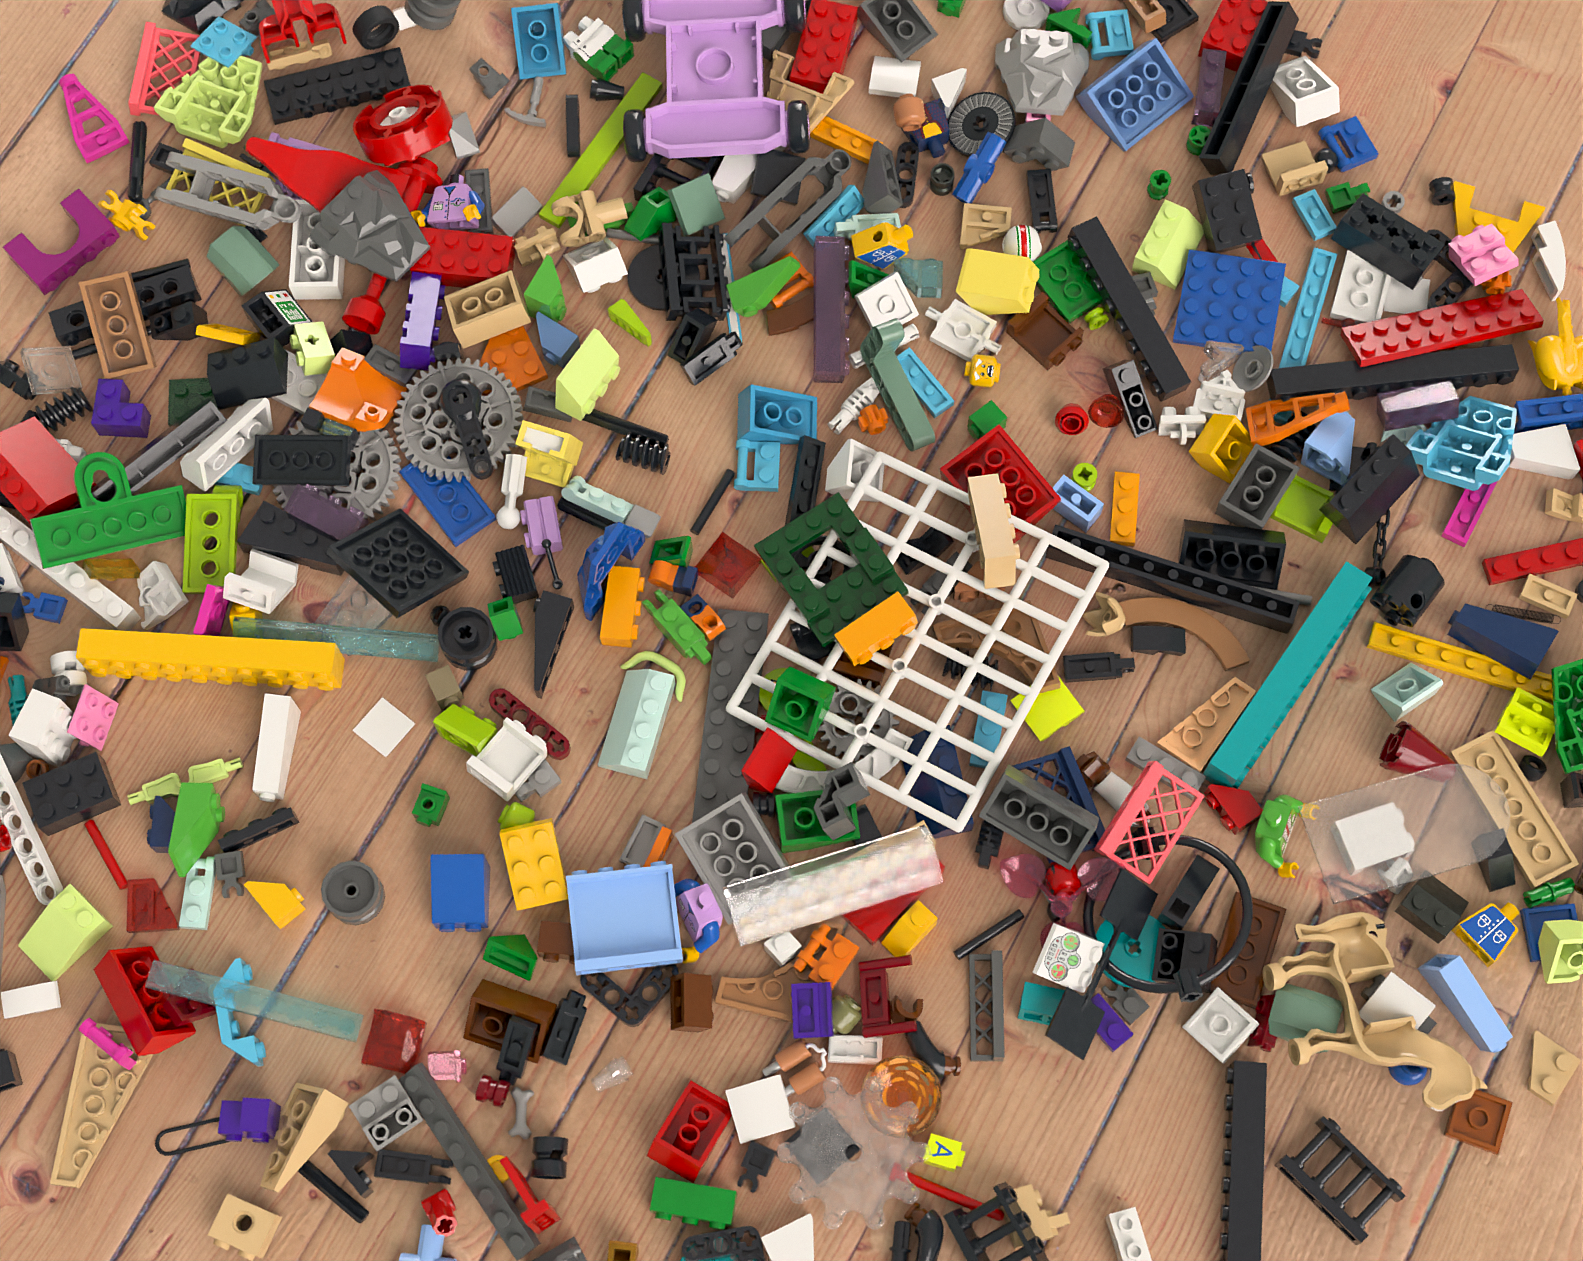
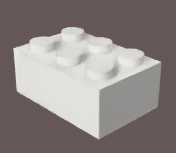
M32 688L9 736L33 758L42 759L51 765L60 767L62 762L68 759L71 751L70 746L74 739H76V737L67 733L74 712L61 699Z

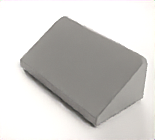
M523 186L492 216L493 226L505 236L514 237L543 206Z

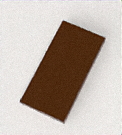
M1237 891L1234 894L1219 941L1215 964L1227 954L1240 929L1242 901L1240 892ZM1252 897L1253 920L1247 942L1232 965L1220 976L1212 980L1211 994L1218 987L1234 1002L1256 1009L1264 985L1263 968L1271 962L1287 909Z

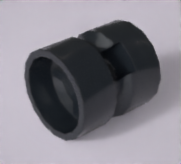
M553 1136L534 1137L532 1153L536 1156V1159L531 1163V1177L539 1179H565L567 1162L563 1160V1157L568 1155V1139Z

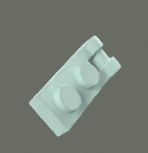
M574 476L561 491L564 499L616 523H624L633 507V504L587 484L581 476Z
M215 857L199 858L187 873L179 922L180 928L208 929L216 876ZM198 869H206L205 876H197Z

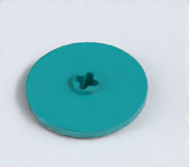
M1149 915L1137 941L1124 932L1120 933L1109 959L1127 974L1138 979L1154 982L1152 981L1158 933L1159 928L1165 929V927L1157 919ZM1107 920L1101 924L1096 933L1097 940L1105 943L1102 949L1103 952H1105L1114 931L1113 925ZM1137 945V952L1129 953V946ZM1104 969L1103 973L1110 980L1121 986L1132 988L1115 979Z

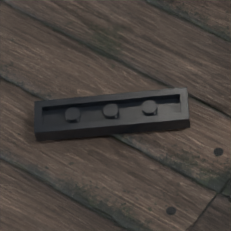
M806 435L800 437L785 525L814 508L816 504L826 443Z

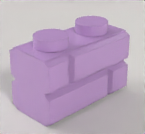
M553 496L524 501L525 510H520L522 524L528 525L529 533H524L526 547H531L534 555L546 554V550L542 547L541 543L544 539H549L551 541V552L562 551L563 546Z

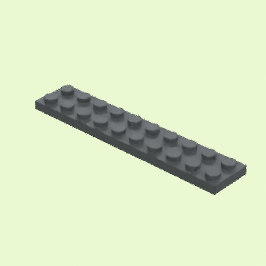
M718 609V616L725 625L726 630L716 636L714 641L692 823L739 794L746 792L748 795L749 785H747L741 770L753 752L756 727L729 714L726 711V706L766 640L769 620L768 613ZM763 665L758 672V675L762 676ZM752 683L738 707L757 716L760 687Z

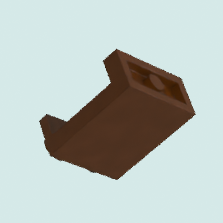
M1041 292L1033 299L1029 313H1017L1008 321L1006 333L1048 371L1054 365L1056 367L1059 366L1070 350L1075 351L1083 342L1084 330L1081 327L1077 330L1074 329L1048 305L1049 297Z
M893 644L884 650L879 649L877 652L890 657ZM843 651L832 671L856 683L858 679H861L862 685L865 686L871 681V687L876 688L879 685L881 686L886 667L872 660L854 666Z

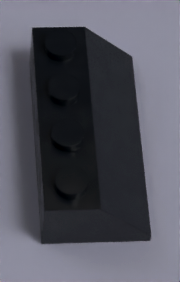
M1392 434L1379 444L1319 510L1354 544H1357L1420 476L1412 451Z
M1184 519L1178 563L1249 586L1277 590L1286 549L1285 533Z

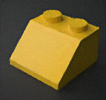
M1213 414L1189 450V453L1201 468L1231 484L1252 451L1253 445L1250 434L1235 415Z

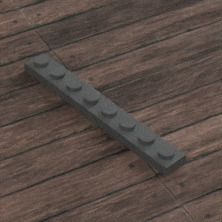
M416 1064L399 1079L400 1083L516 1261L524 1258L541 1244L532 1229L525 1224L520 1215L521 1212L424 1064Z

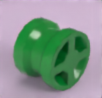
M1198 125L1190 130L1186 147L1191 154L1200 156L1211 132L1210 129L1206 126Z

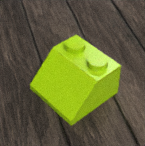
M452 704L438 715L433 723L440 737L477 757L498 733L497 725L485 717L481 720L474 716L475 712L464 705L460 708Z

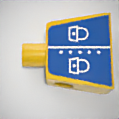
M887 222L851 235L854 256L883 270L908 254L907 240L913 237V231L907 224L897 228Z
M1507 902L1501 909L1495 904L1490 903L1461 921L1451 931L1489 967L1498 960L1517 934L1518 928L1511 921L1519 915V911L1510 902Z

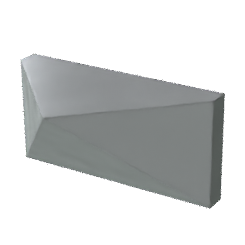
M467 112L453 115V124L449 135L457 159L480 153Z

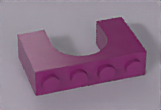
M79 188L60 202L68 217L79 227L78 239L69 250L55 255L45 254L39 251L22 232L3 246L9 258L44 296L57 289L60 283L68 277L75 275L78 269L87 262L94 260L101 251L112 246L120 237L114 225Z

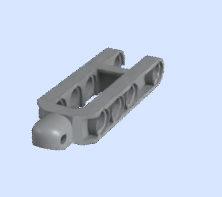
M169 152L166 164L174 169L195 175L189 193L176 189L167 190L157 186L154 198L170 205L263 231L279 223V221L293 223L301 216V207L298 202L289 196H285L280 185L275 184L272 179L176 152ZM215 181L267 194L274 201L270 211L263 209L254 214L244 211L238 206L232 208L216 200L211 202L209 198Z

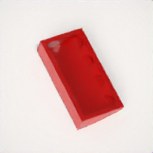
M925 850L853 889L834 910L873 946L944 872L945 866Z

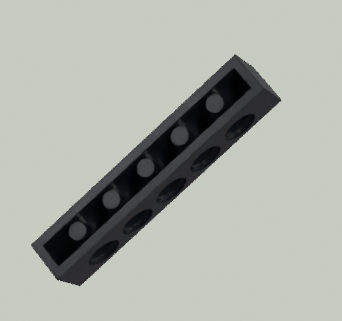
M189 265L134 283L144 322L149 319V316L190 301L196 303L202 300ZM177 290L175 293L169 294L171 291ZM153 298L152 301L146 302L148 299ZM84 301L48 312L56 338L62 347L75 346L81 341L94 338ZM83 322L82 325L76 326L78 323Z

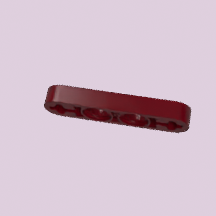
M499 688L491 692L489 703L495 713L504 720L507 717L514 721L513 715L519 710L525 711L527 718L521 723L526 728V732L532 735L535 727H545L547 731L541 739L545 743L547 742V754L555 760H563L568 757L571 747L564 735L509 691ZM505 696L506 703L511 707L509 711L503 704L496 706L497 697L502 699ZM552 734H554L552 740L556 744L560 745L563 743L564 751L558 750L554 752V746L549 742Z

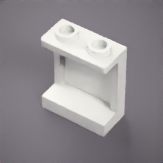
M506 717L503 721V727L478 756L472 755L466 762L467 771L508 802L547 757L546 743L539 736H532L526 732V728L519 721H512Z

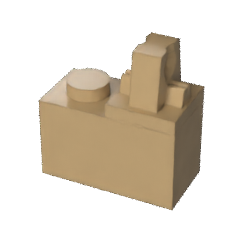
M1032 1184L1014 1189L1021 1210L1028 1214L1031 1220V1228L1035 1236H1038L1042 1242L1058 1235L1057 1228L1070 1224L1067 1212L1053 1216L1051 1210L1046 1211L1044 1209L1040 1211L1039 1206H1042L1041 1196L1038 1189L1033 1190ZM1001 1206L1003 1212L1005 1213L1004 1217L1007 1223L1010 1221V1219L1006 1211L1004 1210L1003 1206ZM1016 1231L1010 1234L1014 1250L1024 1246Z

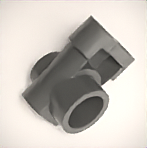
M261 0L256 3V7L253 10L247 11L239 21L240 26L245 31L259 37L258 28L260 22L264 18L275 14L274 8L270 6L267 0Z
M482 58L469 69L473 74L474 80L483 87L484 90L482 92L489 100L510 81L503 73L499 74ZM480 68L487 69L488 74H480Z

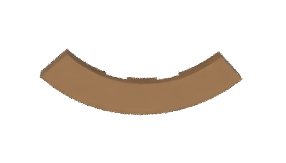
M1156 597L1137 598L1119 602L1125 614V628L1161 623L1172 625L1174 628L1185 629V632L1197 636L1206 643V646L1215 654L1225 671L1248 664L1250 661L1244 648L1230 630L1216 618L1195 606L1181 601Z

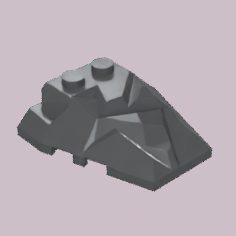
M378 170L367 173L363 178L356 176L321 211V220L314 226L309 236L327 254L347 259L348 263L353 265L357 263L367 267L369 271L395 282L430 249L428 242L395 185Z

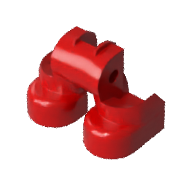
M271 0L275 14L264 18L258 28L267 64L270 63L268 48L271 43L293 39L296 47H300L295 28L293 27V21L304 20L311 44L314 43L316 32L334 27L339 29L343 44H347L338 10L329 3L313 5L312 0Z

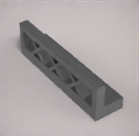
M992 950L991 954H969L971 1062H1003L1005 1050L1002 950ZM975 961H990V972L984 978L975 971ZM975 977L980 981L976 986ZM989 977H990V985L986 982V980H987ZM982 984L991 992V998L984 1005L975 997V991ZM975 1003L980 1007V1009L977 1012ZM990 1003L991 1012L986 1008ZM982 1011L991 1018V1025L985 1031L976 1024V1017ZM976 1030L981 1034L977 1039ZM990 1030H991L992 1039L987 1035V1033H988ZM983 1037L992 1045V1055H976V1044Z

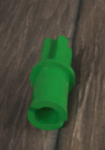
M1569 877L1554 883L1545 882L1539 888L1523 892V896L1526 897L1523 900L1529 908L1548 901L1553 903L1558 897L1573 893L1576 884Z

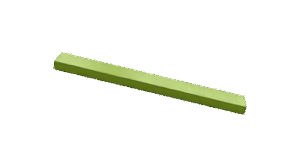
M642 72L540 211L539 218L560 229L567 217L555 216L551 209L552 204L560 198L578 195L581 191H586L590 188L624 141L623 118L625 112L630 109H640L645 112L646 108L649 107L662 89V82Z

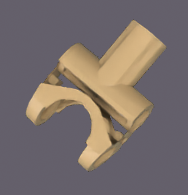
M591 190L581 191L578 195L570 197L565 196L556 200L551 206L555 216L577 219V223L568 229L569 231L560 235L561 244L565 247H579L590 242H600L606 237L603 224L628 218L622 197L597 203L595 193Z

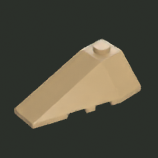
M296 1083L283 1108L281 1116L285 1117L282 1130L276 1131L274 1139L278 1141L276 1150L269 1155L260 1187L279 1192L336 1129L338 1123L344 1117L348 1102L325 1089Z

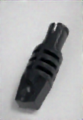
M986 820L982 821L975 852L980 853L978 867L989 870L992 856L998 857L1004 831Z

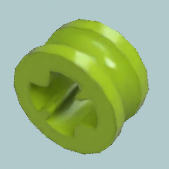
M1102 307L1090 311L1084 317L1085 322L1090 323L1088 326L1090 330H1096L1108 322L1109 317L1104 315L1105 311Z

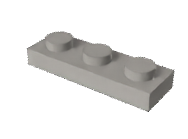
M1141 737L1137 739L1125 759L1142 771L1149 761H1157L1164 766V769L1197 791L1206 779L1205 775ZM1162 775L1159 781L1171 787L1170 780ZM1176 785L1177 790H1182L1181 787ZM1188 792L1181 793L1182 795L1186 796L1191 800H1193L1194 796Z

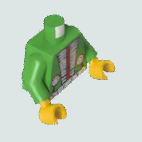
M1284 794L1276 797L1274 801L1267 800L1255 831L1256 852L1275 869L1278 868L1280 877L1295 878L1291 870H1298L1299 866L1295 862H1283L1284 859L1282 857L1297 818V813H1299L1301 818L1315 821L1316 818H1313L1311 813L1313 809L1319 810V807L1303 803Z

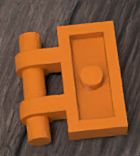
M822 923L818 930H814L810 935L811 940L805 949L800 950L796 956L798 959L793 968L801 973L805 966L808 965L813 969L808 979L814 983L831 982L833 990L860 950V947L839 933L830 941L826 938V935L831 928ZM822 946L826 951L818 961L812 956L818 947Z

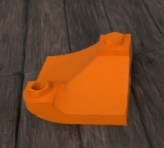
M342 347L333 359L330 370L309 408L323 413L325 420L350 430L356 429L360 432L382 429L395 414L394 411L399 408L397 401L404 400L401 392H408V389L390 380L370 366L364 360L365 356Z

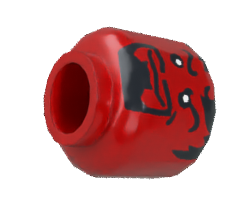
M1052 862L1051 866L1044 872L1049 894L1057 897L1059 900H1068L1075 897L1077 891L1082 886L1076 865L1074 864L1068 870L1057 862Z

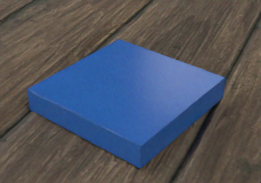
M1575 903L1523 908L1520 910L1530 962L1541 961L1538 941L1544 921H1578Z

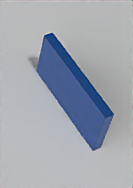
M409 463L399 471L402 478L455 547L497 520L496 516L465 476H462L460 482L456 480L455 476L448 482L445 475L441 480H438L436 473L429 477L427 470L422 473L418 466L414 467L412 463Z

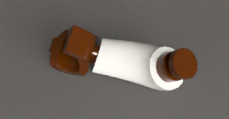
M1094 751L1087 755L1082 754L1076 762L1086 786L1090 788L1097 783L1094 790L1117 812L1132 787L1112 771L1106 775L1111 767ZM1145 802V804L1143 805L1145 815L1149 816L1151 815L1148 804ZM1140 812L1138 813L1136 818L1141 817ZM1142 820L1133 822L1131 826H1143Z

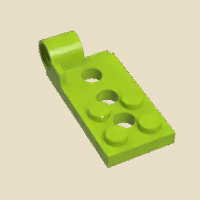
M215 485L213 494H187L182 589L184 594H204L207 584L224 586L225 576L229 572L236 574L237 531L243 507V489L241 485ZM211 513H216L218 515L217 523L212 526L207 525L206 517ZM208 538H216L217 545L212 550L205 549L204 544ZM209 562H214L216 564L215 572L211 575H206L203 571L204 566Z

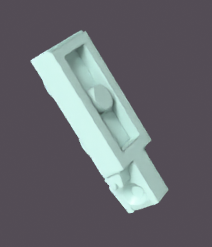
M899 214L852 215L845 222L835 223L834 236L838 239L848 238V240L852 241L851 235L883 222L900 228Z

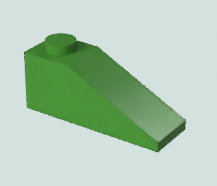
M788 256L727 284V290L734 311L743 317L756 315L758 310L765 308L801 267L800 262Z

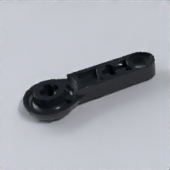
M463 378L454 379L443 387L440 394V406L457 426L470 471L475 478L484 480L492 475L493 464L478 418L482 401L481 392L477 385L470 380ZM457 395L467 396V398L463 399V404H459L458 401L454 402L458 399ZM476 439L477 442H481L477 444L480 455H475L473 448L470 446L472 444L471 440ZM480 461L488 463V469L484 473H477L475 471V465Z

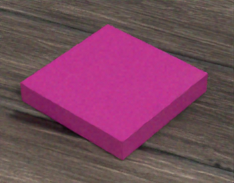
M207 584L193 634L220 636L230 600L223 598L224 586Z

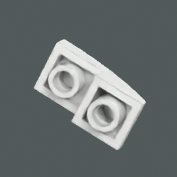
M57 981L0 992L4 1019L61 1007Z

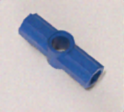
M987 132L977 152L972 154L967 160L963 170L964 174L952 193L953 197L963 203L972 204L983 183H987L995 169L994 164L1006 145L1005 140L993 133Z

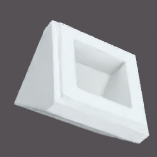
M405 6L392 10L399 22L400 31L417 25L408 17Z

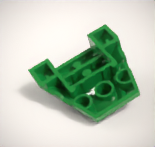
M1583 659L1551 669L1555 746L1565 774L1583 770Z

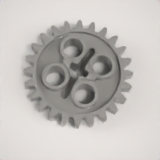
M858 679L857 683L862 686L861 679ZM869 681L865 688L880 694L881 686L879 685L873 690L871 689V681ZM837 685L838 692H834L828 711L849 717L850 719H843L855 724V721L851 719H855L856 716H860L861 722H863L868 715L867 709L871 708L874 703ZM847 699L852 700L856 704V709L847 711L843 708L842 702ZM884 708L880 713V717L874 723L880 729L877 730L872 727L870 733L882 739L889 728L893 729L892 726L900 724V721L893 719L896 715ZM823 720V725L817 731L825 733L820 741L830 742L826 749L828 751L835 748V757L839 756L841 752L845 755L855 736L850 733L839 735L836 733L834 725ZM869 743L862 745L854 758V762L856 763L859 760V756L863 758L876 747Z

